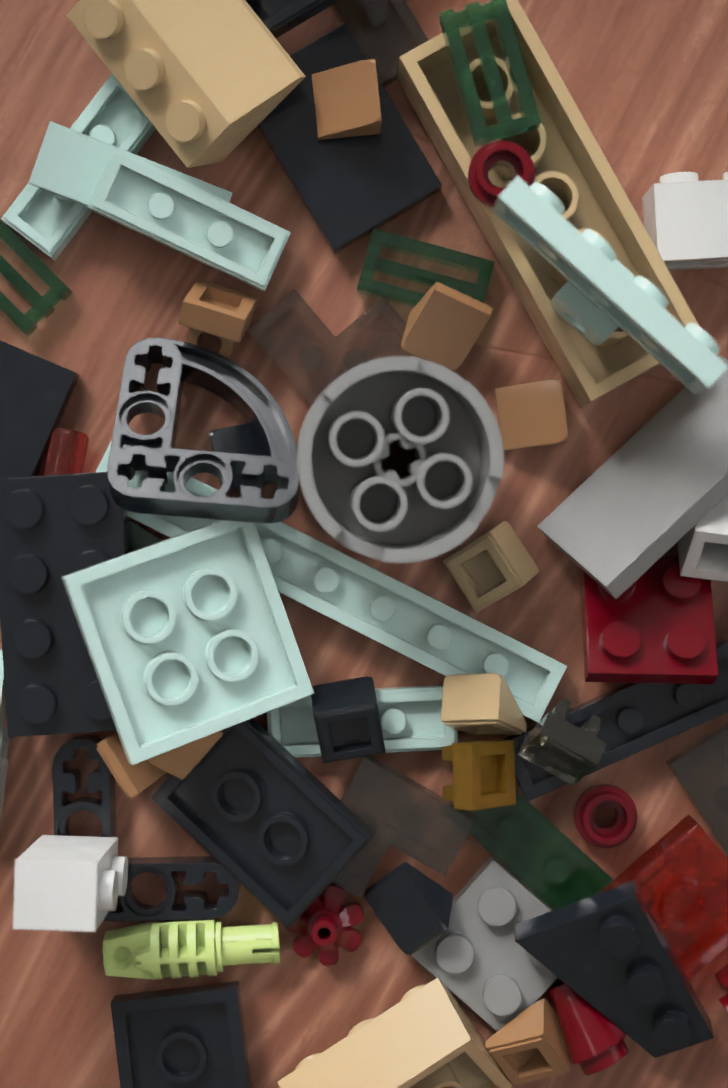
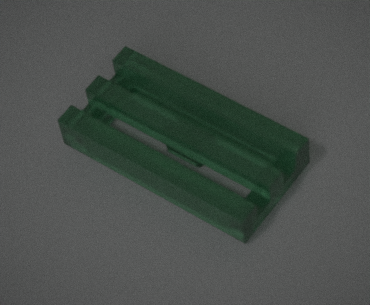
M491 0V2L482 5L478 1L466 5L465 10L454 12L453 9L440 12V26L475 147L539 129L541 120L506 0ZM492 19L521 118L515 120L512 119L485 25V21ZM468 26L471 29L498 123L490 127L486 126L459 29Z
M0 219V237L51 288L42 296L0 254V273L33 305L24 314L0 289V309L25 334L30 336L38 328L36 324L44 317L48 318L55 311L54 307L62 299L65 301L73 291Z
M373 228L357 286V293L413 308L425 295L424 293L373 280L374 273L379 272L430 287L439 282L484 303L495 261ZM381 248L477 273L476 283L379 258Z

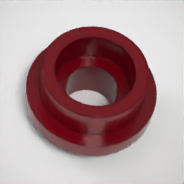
M500 140L484 145L475 153L469 165V187L477 200L490 208L495 207L498 196L508 187H498L490 181L488 172L496 166L506 167L512 173L513 180L518 176L528 186H531L535 180V168L530 155L521 146L510 141Z
M598 784L588 788L580 795L574 807L573 818L577 831L585 841L596 847L612 848L621 845L633 834L637 824V809L632 798L621 788L611 784ZM603 804L612 805L615 809V817L612 822L607 825L596 824L593 817L595 810Z

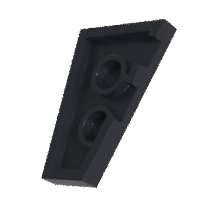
M634 881L515 924L516 943L654 1058L714 1038L708 1014Z

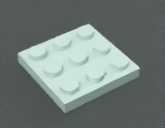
M220 520L61 577L125 755L131 765L314 694L256 525L253 522Z

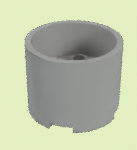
M392 356L379 358L356 366L342 374L326 387L313 402L303 420L297 440L299 482L306 502L316 520L329 535L345 547L382 562L412 563L424 561L442 555L460 545L479 528L478 525L488 512L496 495L500 478L502 479L504 451L502 437L494 414L486 400L469 381H465L453 371L434 362L417 357ZM393 440H396L400 448L412 449L415 459L409 460L406 463L407 474L403 477H399L394 470H382L380 460L389 455L387 444Z

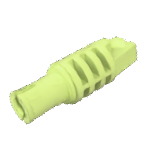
M214 918L206 920L191 919L188 921L170 920V922L152 921L105 932L102 950L105 975L152 980L163 979V977L176 979L181 978V976L192 978L199 977V975L217 976L218 973L224 972V966L280 964L279 923L223 927L222 920L216 921Z

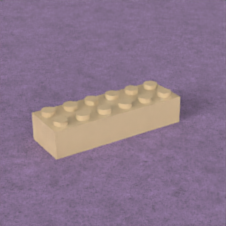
M500 0L399 57L397 77L399 84L580 408L660 364L620 326L604 343L597 346L590 343L553 309L551 300L568 279L493 212L494 208H490L478 201L469 187V165L473 156L481 147L490 142L500 140L518 144L525 149L533 161L535 168L534 182H538L548 188L563 204L565 211L561 216L581 234L585 229H590L601 236L613 248L617 255L616 259L636 277L641 276L650 281L665 295L669 304L664 309L684 327L688 323L699 326L519 1ZM496 166L488 172L489 179L495 186L506 187L513 181L512 173L506 167Z

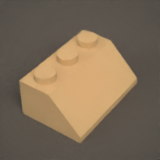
M79 0L66 15L187 168L222 162L306 77L246 0Z
M439 978L434 979L428 984L412 988L402 997L398 1004L374 1019L358 1023L350 1030L347 1037L322 1053L306 1057L296 1066L293 1072L278 1081L280 1088H510L513 1086L485 1049V1040L460 1002Z

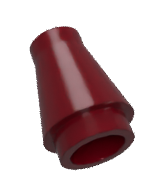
M562 980L547 989L556 1009L571 1063H579L585 1075L600 1072L617 1063L629 1053V1049L623 1040L626 1034Z

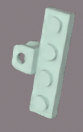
M517 176L498 196L493 212L568 279L565 285L552 298L551 305L553 309L585 339L597 346L604 343L620 326L692 393L698 394L709 389L728 368L716 356L720 352L717 342L699 326L688 323L684 327L664 309L669 304L665 295L650 281L641 276L636 277L616 259L617 255L613 248L601 236L590 229H585L581 234L561 216L565 208L548 188L538 182L528 186Z

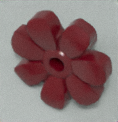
M330 883L322 898L319 895L289 929L285 926V929L289 932L300 933L293 941V950L300 957L306 958L316 949L318 950L320 963L324 966H330L338 963V948L340 946L349 952L356 951L360 946L362 934L351 926L361 923L365 914L361 904L354 901L343 905L346 895L343 886Z

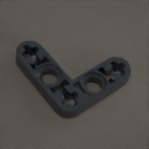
M87 734L76 736L61 746L54 757V835L71 836L68 828L69 818L76 811L87 810L96 814L102 824L101 837H116L115 778L96 749L98 747L97 743L102 740L97 736ZM80 748L87 749L89 759L99 760L100 768L95 769L88 777V794L100 790L102 792V800L87 796L68 801L67 792L76 794L81 789V774L79 770L69 769L68 760L74 759L79 755ZM213 856L128 858V881L125 896H119L121 905H117L115 911H109L103 921L191 920L222 917L231 911L237 902L241 883ZM176 871L186 872L183 885L201 884L207 872H215L218 883L228 884L229 890L221 891L218 902L207 901L205 891L189 890L186 891L183 897L185 904H176L175 900L179 888ZM144 872H153L159 875L164 880L167 888L164 900L154 905H147L138 901L132 890L134 877Z

